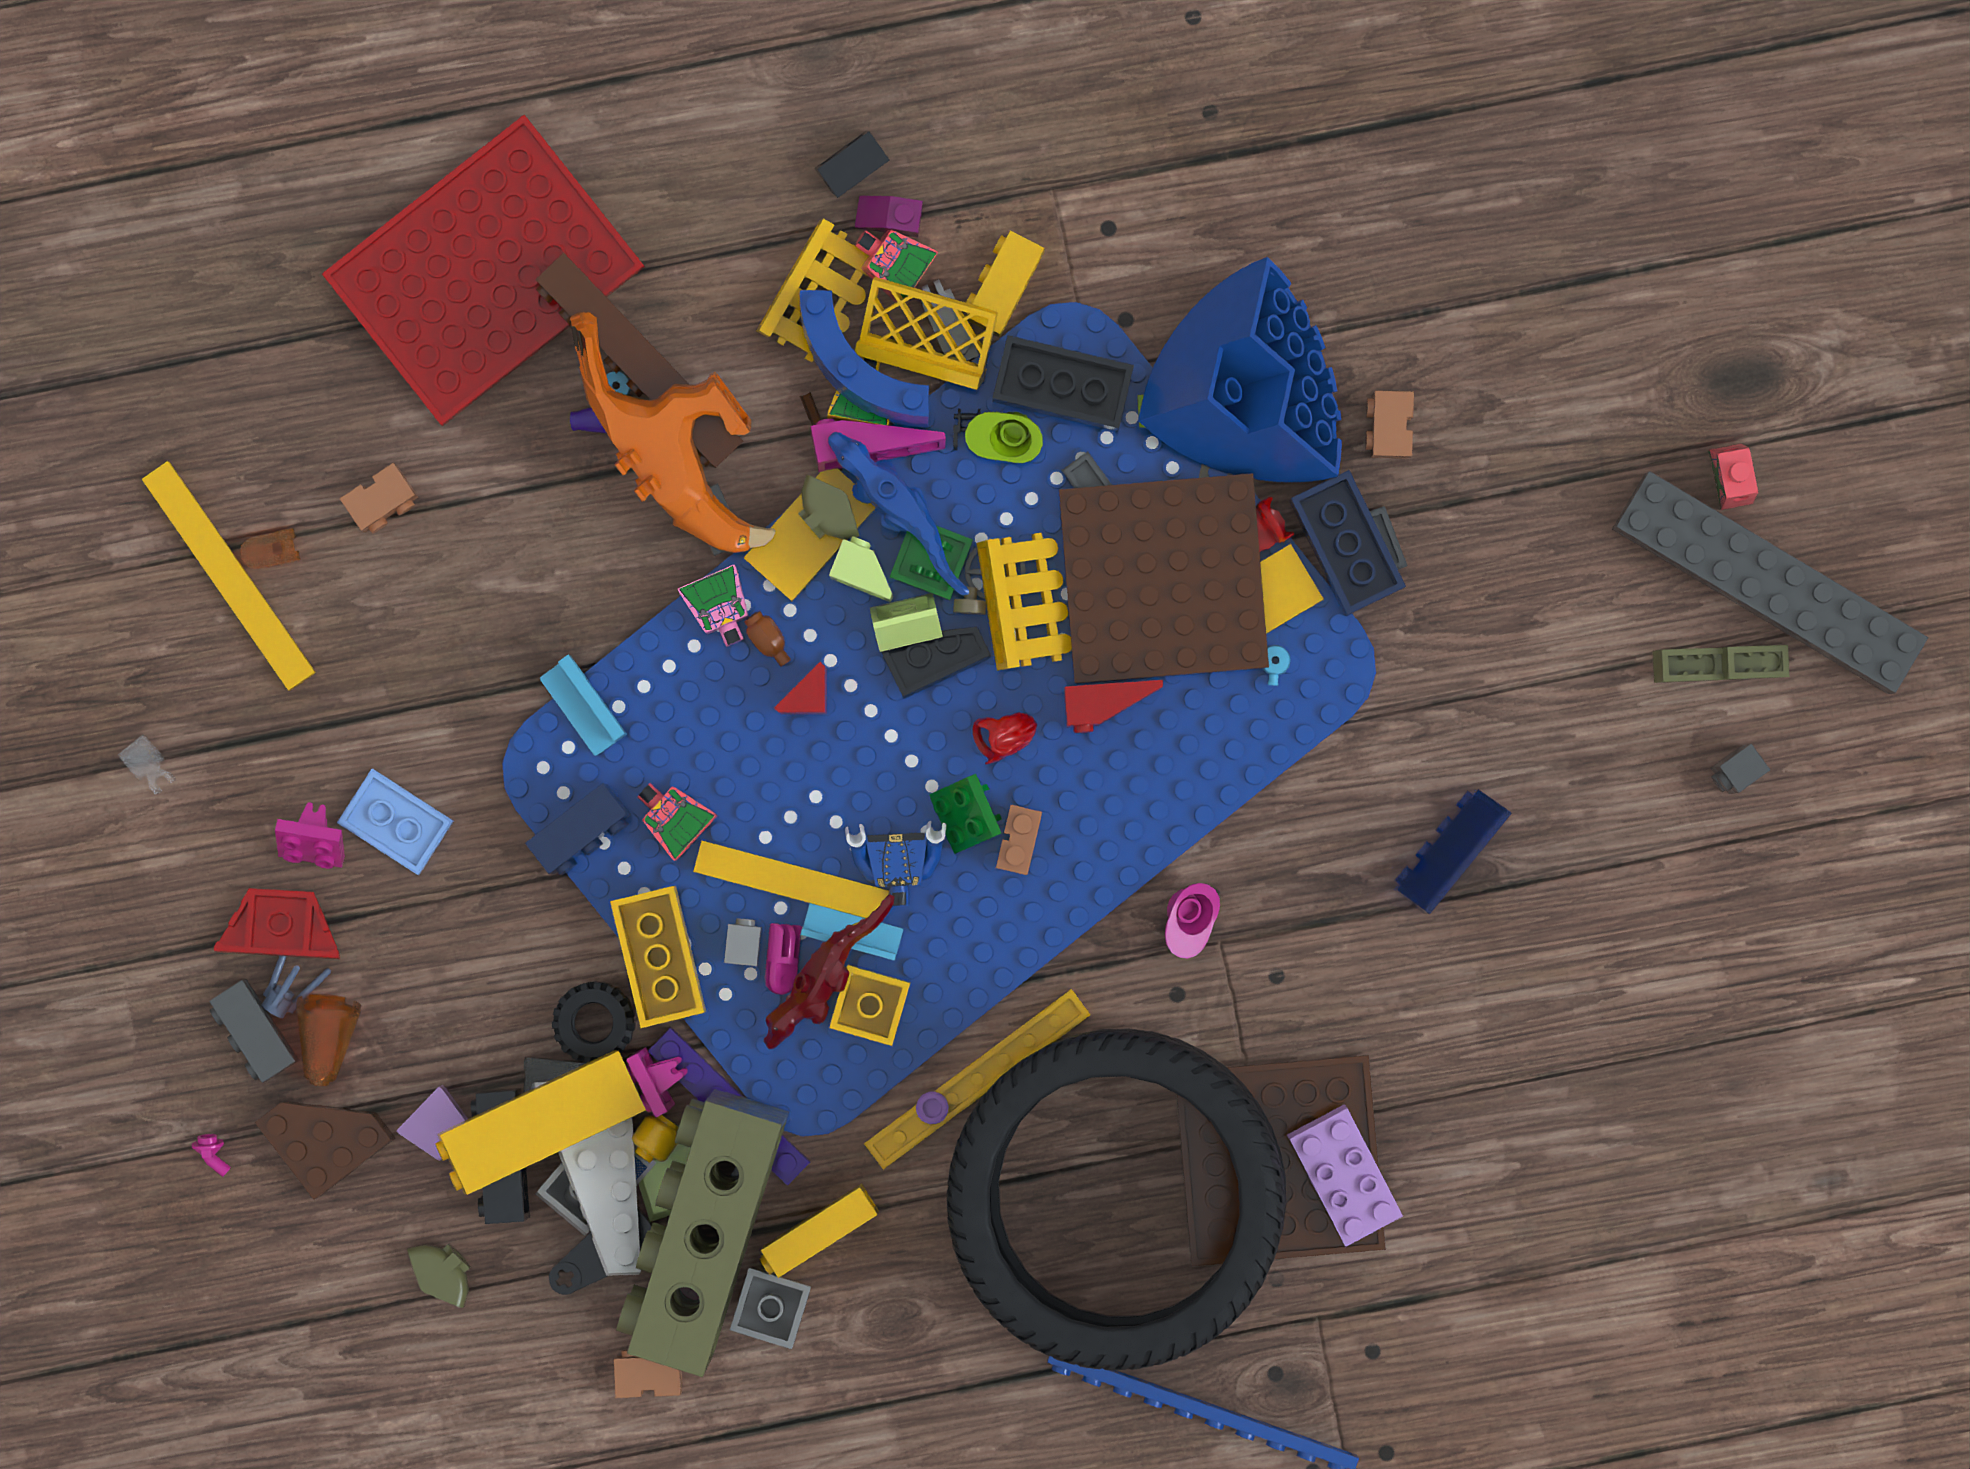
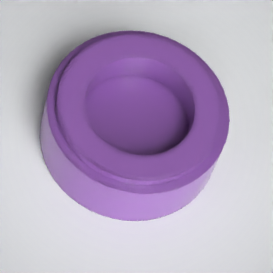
M930 1091L924 1093L918 1099L916 1112L923 1122L937 1124L947 1116L948 1102L942 1094Z

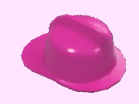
M1204 883L1189 885L1185 889H1181L1173 894L1168 902L1165 940L1170 952L1179 958L1188 959L1198 955L1208 942L1220 909V898L1216 890L1210 885Z

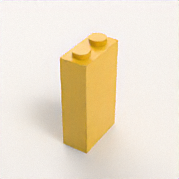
M861 1183L765 1244L761 1249L763 1255L759 1259L769 1275L775 1273L779 1278L877 1216L879 1210Z

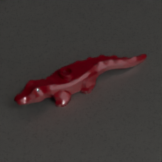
M889 894L867 918L861 919L852 925H847L840 931L833 932L832 937L820 945L821 947L811 955L810 960L801 972L796 975L791 994L786 997V1001L772 1010L766 1017L765 1022L768 1026V1034L764 1038V1043L768 1049H774L793 1033L795 1026L804 1018L811 1019L813 1024H821L825 1021L829 1010L827 1001L833 992L844 991L849 971L844 967L851 948L856 942L876 929L884 920L894 904L895 899L893 895Z

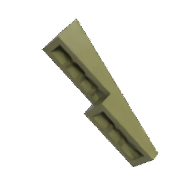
M1788 645L1653 651L1654 683L1790 677Z

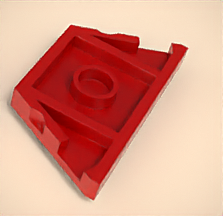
M249 888L241 901L237 912H234L228 922L227 929L220 940L214 945V951L219 953L340 960L339 950L314 892Z

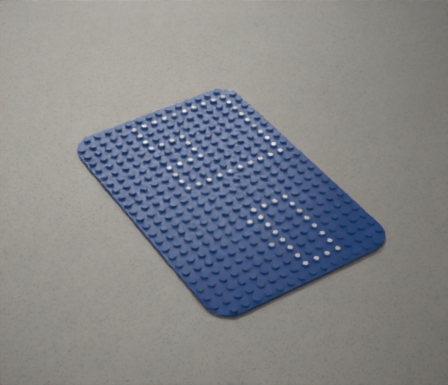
M1077 302L1050 304L1027 316L992 344L985 367L987 369L985 380L977 390L947 381L930 394L928 428L911 427L896 423L892 425L944 432L946 438L945 449L888 459L895 466L897 476L908 487H919L922 490L928 513L936 526L973 539L959 576V580L966 587H969L965 576V566L970 553L977 547L976 543L999 538L1001 541L1002 538L1011 537L1012 543L1031 541V534L1042 533L1043 539H1054L1058 544V552L1055 556L1046 558L1048 571H1059L1063 576V584L1060 588L1051 590L1053 603L1062 602L1068 608L1067 618L1056 622L1058 635L1067 634L1070 637L1059 489H1071L1073 487L1061 470L1087 451L1112 485L1199 478L1202 465L1169 447L1147 428H1139L1137 395L1144 394L1153 367L1118 324L1100 309ZM1007 335L1134 365L1118 432L992 402ZM980 356L971 362L978 364ZM958 408L961 409V413H977L978 409H981V414L984 412H1020L1025 414L1039 427L1043 435V446L1040 453L1033 460L1025 463L986 459L977 456L969 449L966 443L965 432H961L958 434V450H953V425H958V419H954V414H958ZM961 420V427H967L971 420ZM842 468L841 472L856 485L858 481L856 476ZM1213 468L1208 470L1209 477L1227 476L1228 474ZM1255 494V503L1257 505L1261 500ZM875 509L858 528L860 537L857 538L870 543V550L874 551L893 594L891 603L930 594L890 578L907 531L898 533L884 528L881 525V513ZM782 514L765 528H771ZM1288 538L1285 542H1277L1271 548L1262 550L1260 552V562L1291 544L1324 600L1266 634L1267 647L1271 645L1282 646L1290 655V666L1286 672L1279 675L1278 686L1268 685L1269 674L1262 668L1075 684L1072 650L1061 654L1062 661L1052 662L1051 656L1031 659L1032 665L1021 667V662L1019 661L1020 667L997 671L987 606L985 615L954 613V599H964V595L954 590L950 601L933 594L941 631L977 626L991 658L904 699L882 652L879 651L870 613V607L890 602L830 579L829 574L838 551L800 594L791 601L744 559L746 554L752 549L750 548L748 551L733 553L706 576L729 566H736L748 616L750 617L760 610L763 615L770 616L774 620L785 639L784 650L791 659L788 663L780 667L774 657L763 655L754 646L746 633L747 625L744 621L747 618L737 622L744 639L726 647L719 630L706 634L682 596H679L584 673L627 735L598 756H595L556 701L551 699L530 716L509 740L502 763L504 788L515 810L536 835L602 783L609 785L631 814L626 819L629 825L614 836L607 833L600 839L603 845L590 855L581 853L574 860L577 862V865L569 870L567 875L618 938L610 901L676 886L706 1008L705 1013L683 1019L748 1099L789 1111L784 1131L799 1136L824 1135L854 1120L1353 717L1368 699L1376 675L1374 648L1359 621L1353 614L1344 615L1332 588L1295 542ZM978 553L971 562L970 570L980 568ZM1036 560L1024 562L1025 574L1037 573ZM1018 562L1015 563L1017 575H1020L1021 568L1020 563ZM970 574L975 587L984 593L982 575ZM1041 592L1020 595L1022 607L1043 604ZM977 596V600L986 601L985 599H982L981 597ZM1046 624L1026 627L1027 639L1048 636ZM1272 657L1271 661L1273 664H1278L1279 659ZM821 662L827 668V714L781 715L775 710L774 707ZM1163 680V687L1104 723L1093 726V732L1074 733L1073 727L1066 728L1064 687ZM1018 712L1026 713L1035 719L1037 723L1036 732L1031 742L1025 748L1000 761L985 764L989 759L981 753L973 738V725L977 719L991 717L997 720L1003 716ZM981 728L983 741L991 748L989 744V731ZM976 774L981 786L988 784L990 790L984 793L993 814L997 815L1000 813L1002 820L997 821L1001 834L954 854L945 834L941 860L931 878L923 880L922 885H908L909 905L892 906L881 922L904 929L895 961L851 949L844 964L846 968L849 964L911 982L893 1045H886L829 1028L840 993L833 992L827 1001L829 1010L823 1023L813 1024L811 1019L804 1018L795 1026L793 1033L774 1049H768L764 1043V1038L768 1034V1026L765 1022L766 1017L772 1010L784 1003L786 997L791 994V992L784 995L772 993L765 984L770 924L800 925L803 928L810 903L693 872L701 841L876 887L875 883L866 881L854 864L851 848L846 840L845 828L848 827L851 835L860 833L859 824L864 826L865 835L926 833L927 823L931 821V829L940 831L942 830V824L934 810L929 794ZM649 783L663 795L674 786L718 815L677 861H674L642 821L651 809L637 797ZM1010 805L1042 812L1028 875L996 868L1002 839L1009 841L1010 838L1009 834H1004ZM887 886V887H878V888H882V889H885V890H889V886ZM736 918L756 920L755 926L762 927L758 966L724 963L728 924H736ZM801 935L797 974L801 972L810 960L811 955L825 941Z

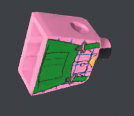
M735 565L678 588L680 595L706 634L719 630L726 647L744 639L737 622L749 616L738 570Z

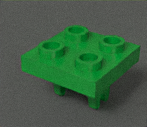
M936 526L948 566L956 578L959 579L973 539ZM907 531L890 578L950 601L954 589L936 571L922 543Z
M976 774L929 794L941 824H946V838L954 854L1001 834L997 821L1002 820L1000 813L997 815L993 814L984 793L990 790L988 784L981 786Z

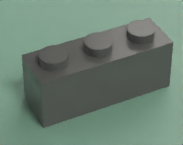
M247 979L239 981L209 1001L213 1006L210 1009L211 1015L219 1026L224 1024L231 1034L227 1037L229 1043L237 1053L242 1051L248 1060L245 1067L254 1080L259 1078L262 1083L267 1082L299 1061L268 1011L261 1006V1000Z

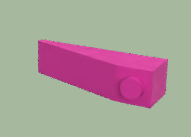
M823 419L818 421L816 425L811 426V439L818 472L843 468L838 463L835 453L828 443V437L833 432L842 433L851 439L863 443L874 462L945 449L946 438L944 432L846 420L835 421L834 419Z

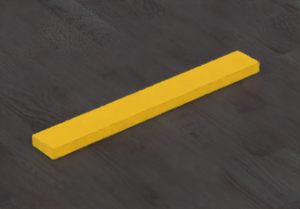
M167 461L142 478L146 487L287 690L291 691L314 675L316 671L172 464Z
M1070 989L935 1090V1092L942 1094L948 1102V1113L943 1121L937 1124L923 1122L917 1115L915 1105L866 1141L864 1145L884 1170L983 1096L1000 1076L1019 1061L1057 1041L1091 1014L1073 990Z

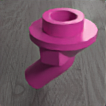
M204 1134L198 1136L197 1141L191 1144L192 1149L202 1155L205 1163L220 1176L224 1177L231 1167L215 1155L224 1145V1141L217 1139L216 1134Z

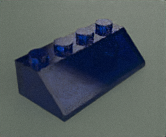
M1475 789L1473 793L1468 790L1456 803V806L1460 809L1451 819L1447 815L1435 829L1439 833L1432 843L1426 841L1415 854L1419 859L1410 869L1406 865L1394 880L1398 883L1394 890L1423 914H1430L1512 814L1479 789Z

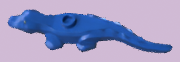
M833 432L828 437V443L835 453L838 463L848 472L853 473L858 479L852 489L855 499L865 504L871 503L881 513V525L884 528L898 533L908 531L914 535L924 546L934 568L943 580L959 594L968 595V588L956 578L948 566L938 529L928 513L922 490L919 487H908L897 476L895 466L889 460L874 462L863 443L851 439L842 433Z

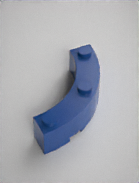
M799 290L801 322L805 339L815 363L832 386L847 400L868 413L872 412L896 424L928 428L929 385L902 382L871 367L858 356L845 339L835 316L832 291Z

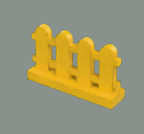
M824 218L819 220L756 332L765 337H770L772 333L779 336L776 342L782 346L788 341L807 353L804 359L811 363L814 358L805 339L803 327L797 324L801 316L799 290L802 289L799 286L804 277L811 280L806 290H816L819 285L828 291H832L834 295L839 297L834 306V312L842 333L849 328L850 321L841 311L846 302L852 305H859L864 302L866 298L865 290L857 285L863 274L869 277L861 269L869 256L845 240L847 233L842 230L837 235L832 233L831 230L834 224ZM820 249L827 252L821 263L815 260ZM834 257L855 269L850 280L829 268ZM788 305L795 308L789 319L783 316Z
M1042 533L1031 534L1032 540L1012 543L1011 537L1001 539L1002 545H1000L999 538L976 543L997 671L1020 667L1019 661L1021 662V667L1032 665L1031 659L1051 656L1052 662L1062 661L1061 654L1072 650L1071 637L1067 634L1058 635L1056 622L1067 618L1068 608L1062 602L1053 603L1051 590L1062 586L1063 576L1057 570L1048 571L1046 558L1057 554L1058 544L1054 539H1043ZM1036 560L1037 573L1017 575L1015 563ZM1041 592L1042 605L1022 607L1020 595ZM1046 624L1047 637L1027 639L1026 627Z

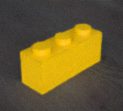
M1011 230L1007 238L1002 235L1000 236L993 250V253L997 254L993 265L986 264L978 279L979 282L983 283L977 295L971 292L966 303L998 312L993 333L998 337H1001L1045 251V248ZM975 315L967 320L986 330L987 318Z

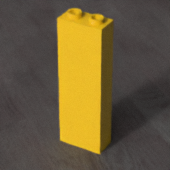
M614 1050L438 1133L437 1136L440 1141L435 1143V1146L442 1161L448 1159L453 1168L449 1176L456 1191L462 1189L464 1194L468 1195L629 1119L646 1109L619 1051Z

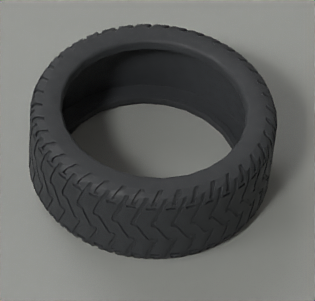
M1124 1028L1100 1029L1075 1034L1053 1042L1019 1061L1000 1076L988 1089L967 1118L953 1153L946 1193L947 1220L952 1246L958 1262L961 1264V1270L970 1287L973 1288L976 1297L988 1309L990 1315L1004 1328H1007L1009 1333L1025 1344H1029L1031 1348L1047 1356H1052L1056 1360L1073 1365L1077 1364L1085 1368L1135 1370L1153 1365H1161L1178 1359V1357L1186 1356L1216 1338L1242 1314L1263 1285L1274 1261L1284 1227L1286 1176L1283 1169L1281 1151L1272 1126L1258 1101L1244 1083L1236 1078L1224 1064L1218 1062L1203 1050L1180 1039L1153 1031ZM1126 1076L1159 1084L1187 1099L1212 1123L1229 1150L1238 1179L1240 1215L1233 1245L1225 1261L1199 1290L1171 1307L1144 1315L1108 1316L1078 1309L1054 1296L1026 1271L1009 1243L1000 1214L999 1179L1006 1149L1018 1126L1043 1098L1063 1086L1086 1079Z

